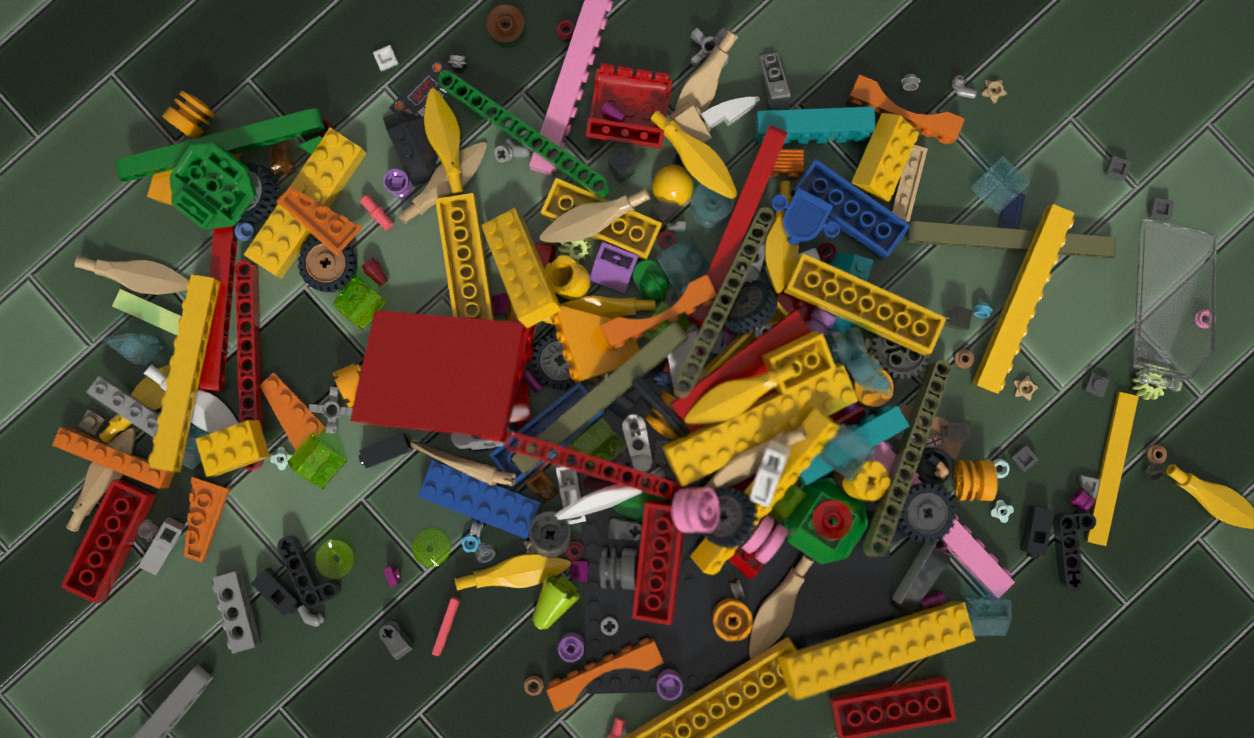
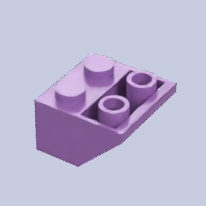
M602 242L591 272V281L625 294L637 264L638 255Z

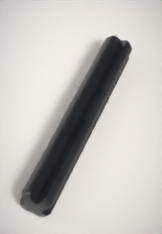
M637 375L631 381L636 389L680 436L685 437L690 432L686 424L641 376Z

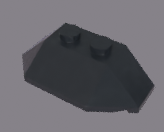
M401 110L384 117L386 130L413 186L415 187L429 181L436 167L438 155L425 133L424 117Z

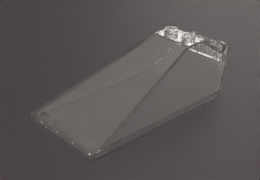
M1145 218L1140 220L1133 368L1140 369L1138 383H1150L1179 392L1182 387V379L1193 378L1211 355L1215 353L1217 235ZM1149 372L1171 376L1173 379L1171 381L1150 376Z

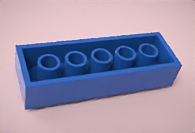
M817 159L814 160L791 193L794 196L797 189L800 188L833 205L826 220L836 222L840 226L841 231L883 260L889 257L911 226Z
M579 382L517 433L536 438L590 393V391L582 382ZM602 410L560 446H566L606 413L605 410ZM516 436L509 438V446H515L518 443ZM505 445L498 447L489 454L501 472L515 473L516 478H512V480H515L514 485H517L546 462L541 461L532 470L523 475L512 461V457L517 453L508 450ZM554 450L547 457L551 458L554 454H556V450Z
M439 460L431 461L418 494L420 498L525 539L529 537L531 522L537 516L542 503L541 500L500 484L491 486Z

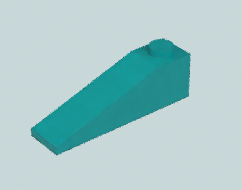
M837 252L835 258L829 262V265L867 282L874 260L854 254ZM828 312V314L837 319L829 330L848 335L852 323Z

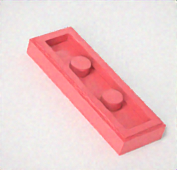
M453 596L450 600L432 655L440 656L444 649L461 600L460 597Z

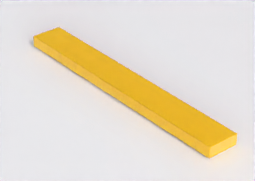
M1117 392L1098 478L1100 483L1097 498H1095L1091 514L1096 518V525L1092 530L1087 531L1086 542L1103 546L1107 545L1139 396Z

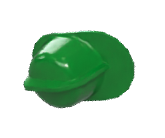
M652 260L641 261L635 266L633 280L645 300H656V303L664 300L669 293V283L661 267Z

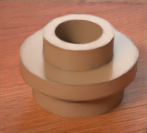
M963 349L955 354L954 362L959 368H969L974 362V356L969 350ZM963 355L967 357V362L962 361Z
M1152 445L1147 450L1146 455L1151 463L1161 464L1167 458V451L1161 445ZM1157 451H1159L1160 456L1158 458L1155 456V453Z
M533 675L526 679L524 689L529 695H538L543 690L544 684L540 677ZM536 682L538 686L537 688H532L530 684Z

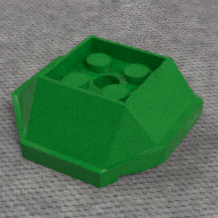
M218 143L190 145L169 176L172 193L171 204L203 230L236 225L257 196L249 168ZM213 181L216 182V184H217V189L214 188V186H213Z
M831 477L815 480L808 485L801 484L781 514L784 527L788 529L786 535L787 542L820 564L847 559L868 527L864 500L849 496L836 485ZM827 501H838L848 507L852 514L853 523L851 530L846 536L837 540H828L821 537L815 531L812 517L820 504ZM832 519L830 525H835L836 520Z

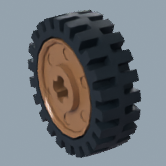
M312 238L309 240V243H305L304 249L300 250L299 253L301 255L297 260L299 262V274L305 283L318 291L332 293L342 290L343 287L349 285L350 281H353L358 263L356 262L357 257L349 244L338 255H335L317 238ZM325 262H331V265L324 266Z

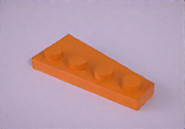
M292 187L277 200V203L335 255H338L363 228L361 225H356L349 221L343 215L340 216L334 213L330 208L316 203L314 199Z
M273 372L260 385L297 454H301L326 430V425L313 412H309V407L276 373Z
M193 476L191 477L192 491L189 497L190 511L187 518L189 522L188 531H186L184 557L202 563L205 562L230 488Z

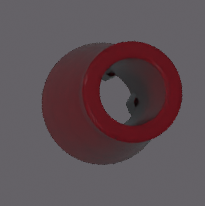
M374 257L361 266L364 270L363 272L377 283L379 287L388 281L379 261H376Z

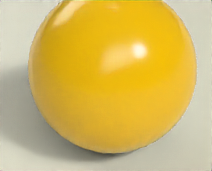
M667 165L655 174L652 181V192L660 204L670 208L680 207L686 204L692 197L694 180L684 167Z

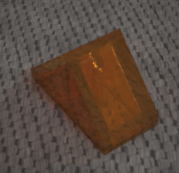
M287 143L268 149L269 169L271 172L281 177L297 171Z
M543 469L538 470L525 480L528 487L544 504L559 493Z

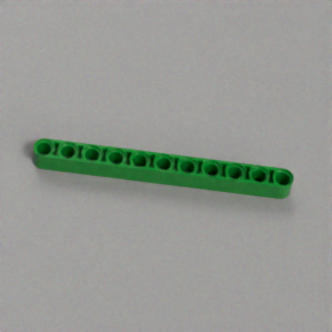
M444 71L439 75L438 82L448 94L594 195L605 197L609 194L610 186L608 182L596 171L452 72ZM449 80H452L450 85H446ZM467 90L466 94L461 96V92ZM478 100H482L480 105L475 106ZM497 110L494 116H490L492 111ZM509 120H512L511 125L505 127V123ZM522 131H527L524 137H520ZM538 141H542V145L535 148V144ZM552 152H558L556 157L550 158ZM568 162H573L571 168L565 169V165ZM582 173H589L586 179H580ZM604 183V187L601 190H596L597 184Z
M308 109L115 160V165L120 181H132L174 170L188 147L193 144L218 143L232 155L320 132L325 128L320 109Z

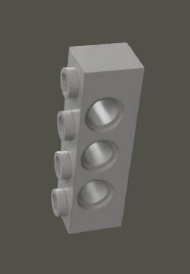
M99 376L86 392L154 437L159 426L157 423L159 413L104 376Z
M242 569L213 577L212 588L217 593V607L223 616L222 626L227 632V645L231 649L232 654L260 645L261 642ZM228 588L233 591V597L228 596ZM233 607L237 608L238 616L233 615ZM237 626L243 629L242 635L237 632Z

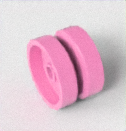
M708 487L697 489L684 488L676 493L672 512L674 522L680 531L685 533L696 531L710 532L718 524L720 506L713 489Z
M768 514L760 520L756 529L752 530L754 533L752 537L747 536L749 540L746 543L743 542L741 546L749 554L756 550L755 558L763 564L775 554L788 533V529L780 523L773 526L774 519Z

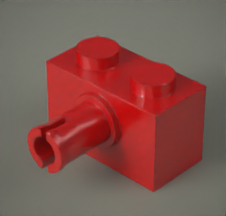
M528 382L520 383L510 422H514L515 429L517 430L527 425L525 420L531 419V397Z

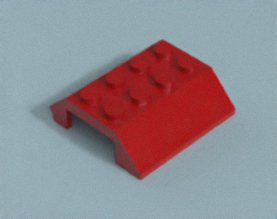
M601 63L600 69H596L595 87L590 118L588 117L586 137L662 149L664 131L651 121V117L656 111H660L667 118L672 80L669 79L670 73L656 71V76L652 77L651 70L637 68V73L633 74L634 68L618 65V71H614L615 65ZM607 101H612L615 107L626 113L621 122H616L607 114L603 115L601 108Z

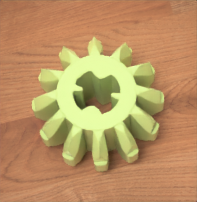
M589 239L559 242L562 244L558 247V250L561 252L560 256L566 255L579 264L580 259L585 260V254H590L587 250L591 247L590 243H588Z
M1154 367L1150 369L1143 368L1142 372H1136L1137 378L1132 380L1136 383V386H1133L1132 389H1138L1136 395L1143 396L1145 400L1150 398L1152 400L1157 399L1158 395L1162 396L1164 394L1162 389L1168 387L1164 385L1167 378H1162L1163 372H1157V369Z

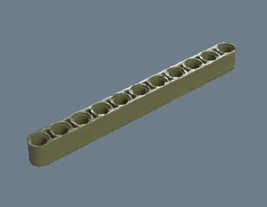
M763 207L757 212L676 379L674 393L679 398H686L690 395L771 227L775 215L773 210L768 207ZM760 217H767L769 221H763ZM752 233H759L761 237H754ZM750 249L753 251V254H747L744 250ZM742 265L745 268V270L740 271L736 268V266ZM728 282H735L737 287H730ZM720 299H727L729 301V304H722L720 302ZM713 315H718V316H720L721 321H718V322L714 321V320L712 319V316H713ZM710 332L713 338L707 339L703 333ZM702 349L705 355L698 356L695 350ZM688 366H693L696 368L697 372L693 374L689 373L686 368ZM684 383L688 386V390L681 391L678 385Z
M911 221L908 222L911 226L908 228L907 242L1027 252L1035 231ZM1066 233V242L1063 247H1060L1058 255L1115 258L1116 238Z
M674 322L536 438L556 445H562L633 385L631 381L637 375L641 377L646 375L682 345L689 336L677 322ZM531 442L528 445V452H534L537 449L536 442ZM550 448L547 451V456L550 455L555 450V448ZM519 453L512 457V461L523 475L542 461Z
M946 360L936 361L930 364L926 370L908 420L909 427L904 431L889 473L891 485L880 498L864 542V552L870 557L883 556L888 551L951 373V365ZM937 366L940 368L941 373L938 372ZM931 383L934 385L935 391L931 388ZM925 400L928 402V408L925 405ZM919 418L922 420V425L919 423ZM913 435L916 438V443L912 439ZM906 453L910 455V461L907 460ZM900 470H901V471L903 472V474H904V478H903V479L900 477V474H899ZM894 488L897 491V497H895L893 494ZM887 506L891 509L890 515L886 511ZM881 524L883 525V527H884V529H885V530H884V533H881V531H880V525H881ZM874 543H876L878 546L877 552H875L873 549Z

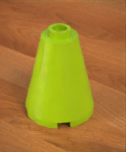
M553 573L548 574L545 578L532 617L537 628L548 629L579 599L581 594H577L578 588L568 579L562 576L559 579L555 578Z

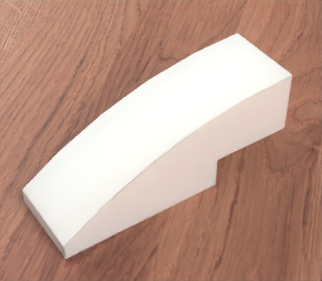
M757 96L729 100L703 112L700 118L708 124L710 130L723 120L729 126L756 107L760 102V98Z
M771 441L766 449L762 465L759 468L750 497L751 501L766 507L770 506L791 448Z
M556 465L563 508L582 498L578 475L575 470ZM585 515L568 518L567 521L570 525L585 522L586 518Z

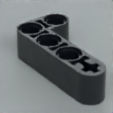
M668 356L642 377L648 384L652 382L664 366ZM632 385L614 400L608 409L624 420L642 394Z
M1080 511L1060 513L1053 518L1059 582L1063 587L1073 591L1080 590L1084 583L1078 531H1088L1095 527L1096 518L1091 513ZM1085 516L1087 522L1085 525H1082L1081 520ZM1064 518H1066L1068 521L1066 527L1062 526V521ZM1068 537L1070 543L1068 546H1065L1064 541ZM1071 557L1072 563L1067 566L1066 560Z
M287 536L279 540L277 545L278 551L305 607H316L340 594L341 584L337 580H329L321 585L319 584L297 537ZM291 542L292 546L287 548L286 544ZM294 558L300 560V567L294 565ZM302 576L308 578L309 582L307 585L302 583ZM328 585L333 586V588H334V593H333V594L328 593V591H327V586H328ZM310 593L315 594L316 602L310 600Z
M937 542L901 604L892 600L891 605L906 615H911L950 560L949 549Z

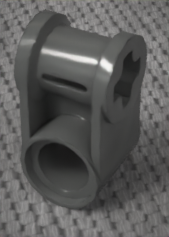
M610 518L608 538L639 540L642 535L643 523L621 518ZM636 526L638 530H641V533L637 534V536L632 531Z
M388 621L380 629V638L396 660H399L414 649L412 641L405 635L397 622ZM387 629H392L393 633L388 634L386 631Z

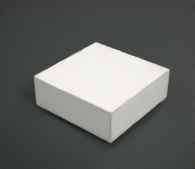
M391 45L373 52L381 71L399 64Z

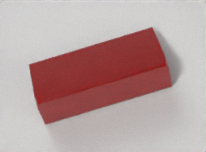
M861 406L854 413L843 414L834 421L840 427L836 434L842 433V429L850 424L859 423V419L866 416L864 407Z
M738 546L733 556L728 559L749 579L757 576L764 565L755 558V552L749 554L741 546Z

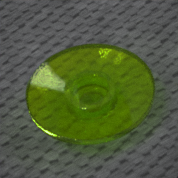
M438 529L421 531L415 537L412 544L414 558L418 563L426 567H437L443 564L451 551L448 537ZM428 545L433 546V552L427 550Z
M327 541L320 546L316 553V567L327 578H342L351 571L354 565V553L351 547L343 541ZM335 555L339 556V562L334 561Z

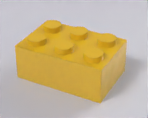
M815 331L762 356L768 372H775L789 364L792 365L796 376L778 383V386L775 387V390L783 395L836 370L823 334Z
M247 420L195 439L207 477L218 476L270 457L259 420Z

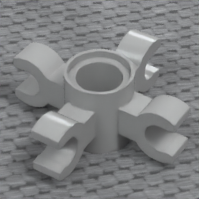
M698 28L691 33V38L701 46V51L691 59V64L695 68L704 59H707L712 52L707 51L705 46L711 45L715 47V45H719L727 31L722 28L715 37H705ZM727 58V60L725 61L723 67L728 64V62H727V61L729 60L728 58Z
M330 387V401L324 405L309 404V412L323 413L328 418L326 433H337V419L342 417V415H351L353 408L344 407L339 402L341 392L338 387ZM332 405H335L337 407V413L335 415H332L330 413V407Z

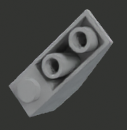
M778 52L759 55L770 111L789 110L790 91Z
M167 516L138 567L157 575L182 533L185 524Z

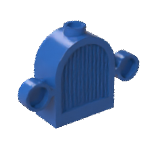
M798 188L790 204H788L787 198L783 195H776L772 199L771 206L775 211H785L782 218V230L787 237L786 241L797 246L798 243L809 242L821 230L828 238H835L840 233V226L836 222L825 223L833 205Z

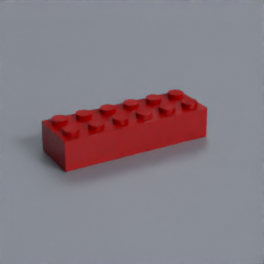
M124 479L112 480L61 587L94 603L105 601L156 498V494Z
M649 499L645 503L632 619L671 625L674 620L685 532L680 531L674 522L673 502Z
M943 676L829 696L837 738H862L956 721L949 681Z

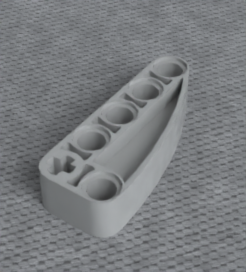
M195 666L133 738H165L205 690L213 676L201 666Z

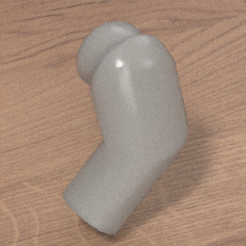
M955 76L952 80V87L956 94L974 99L977 90L966 88L963 76Z
M511 138L503 143L511 146L514 157L525 158L532 152L523 145H516Z
M304 605L297 609L304 623L317 627L324 622V617L321 613L313 615Z

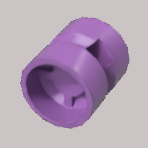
M391 169L384 175L383 185L390 194L399 199L410 195L413 184L406 173L400 169Z
M815 307L810 315L811 320L806 321L805 324L811 332L821 333L825 339L828 335L827 329L832 328L837 319L820 308Z
M568 632L563 635L558 647L559 655L563 660L575 662L581 658L585 646L583 637L577 632Z
M667 668L658 674L656 684L659 695L666 700H673L679 697L683 688L679 673L674 669Z

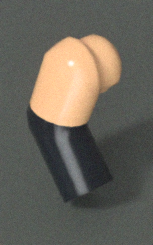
M928 452L924 459L937 469L936 477L945 479L949 473L948 468L932 452Z

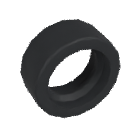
M932 447L923 449L916 469L919 475L918 478L929 484L943 483L952 474V459L942 449ZM928 452L938 455L943 460L944 465L949 470L945 479L929 477L923 472L922 462Z

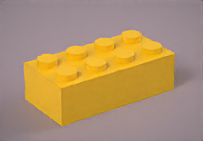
M882 113L851 183L872 199L889 202L910 157L913 146L917 141L919 132L901 115Z

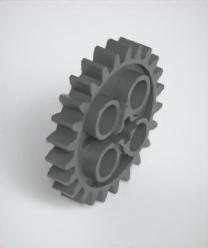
M873 333L876 338L871 339L870 342L874 346L869 347L870 350L874 351L870 357L876 358L873 365L879 363L880 366L878 368L884 369L888 374L891 373V379H894L896 376L898 380H902L904 377L906 380L910 379L911 375L913 377L918 376L917 371L919 373L924 371L922 366H928L925 360L930 359L931 356H924L911 349L886 354V350H893L904 346L893 341L892 346H889L886 343V338ZM909 352L914 354V361L910 359ZM891 356L897 359L896 365L891 362Z

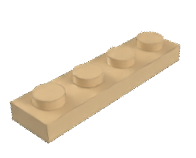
M917 145L913 146L910 157L903 169L891 209L892 213L906 223L910 221L928 148Z

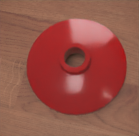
M827 501L816 508L813 513L812 522L815 531L821 537L828 540H837L849 533L853 518L850 510L843 503ZM834 519L836 520V524L830 525L829 521Z

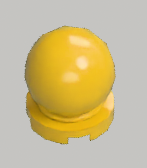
M566 255L557 256L558 259L547 264L545 271L554 293L567 300L577 299L586 295L590 288L591 278L583 265L578 264L574 259Z

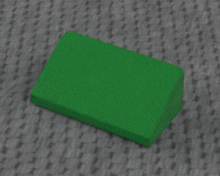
M319 136L297 147L308 154H312L322 139Z

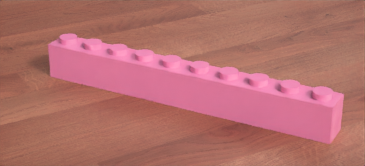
M584 0L540 134L564 150L566 143L563 142L565 136L570 135L572 125L569 124L571 118L575 119L578 110L576 104L578 100L581 101L584 92L582 86L583 83L588 81L590 74L588 68L589 65L594 63L596 54L593 53L595 47L600 45L602 36L599 35L601 29L605 30L608 20L605 17L607 12H611L612 0ZM538 141L536 143L535 148L540 147L542 145V141ZM533 152L529 164L531 170L552 176L553 172H557V168ZM552 152L550 158L556 157L558 152Z
M885 440L860 456L864 460L877 461L882 464L889 476L896 454L892 451L893 447ZM900 470L899 474H900V477L903 479V478H904V474H903V472ZM915 472L911 486L922 483L918 479L919 475L917 472ZM924 509V510H923V512L925 513L924 516H927L928 513L926 512V509ZM954 513L956 520H953V528H950L949 534H945V537L939 540L991 596L999 599L1015 583L1010 578L1012 574L1006 568H1001L997 564L999 562L993 554H988L984 550L985 545L980 540H975L971 536V530L965 525L962 526L957 521L959 519L958 516Z

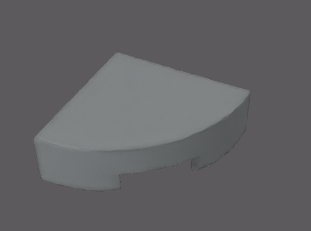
M677 221L676 224H666V231L685 232V221Z
M1079 475L1080 487L1084 488L1088 495L1097 498L1100 479Z

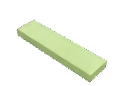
M119 290L112 307L178 336V321L182 317L181 315L125 290Z

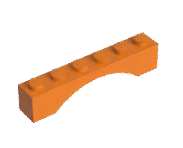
M860 74L856 78L847 99L855 107H874L875 115H881L882 113L901 115L913 128L921 131L922 135L927 137L933 136L943 144H952L957 140L965 120L948 111L932 115L906 111L888 99L876 81Z
M705 275L690 282L679 301L660 315L646 319L617 317L602 324L600 327L610 348L615 346L618 349L626 345L625 341L633 338V341L643 337V332L649 329L653 332L660 329V324L666 321L670 324L678 320V315L682 313L689 315L697 311L696 307L701 304L706 307L714 303L713 299L717 297V294L708 275Z
M59 427L52 446L159 489L169 488L175 473L173 471L149 468V460L118 450L71 427Z
M644 638L634 647L630 645L620 650L621 653L616 655L609 654L603 657V661L599 663L591 662L585 665V669L579 672L574 670L569 672L566 678L561 680L556 678L550 681L546 691L555 712L573 705L584 687L594 678L605 672L622 668L648 671L663 664L664 662L654 639Z

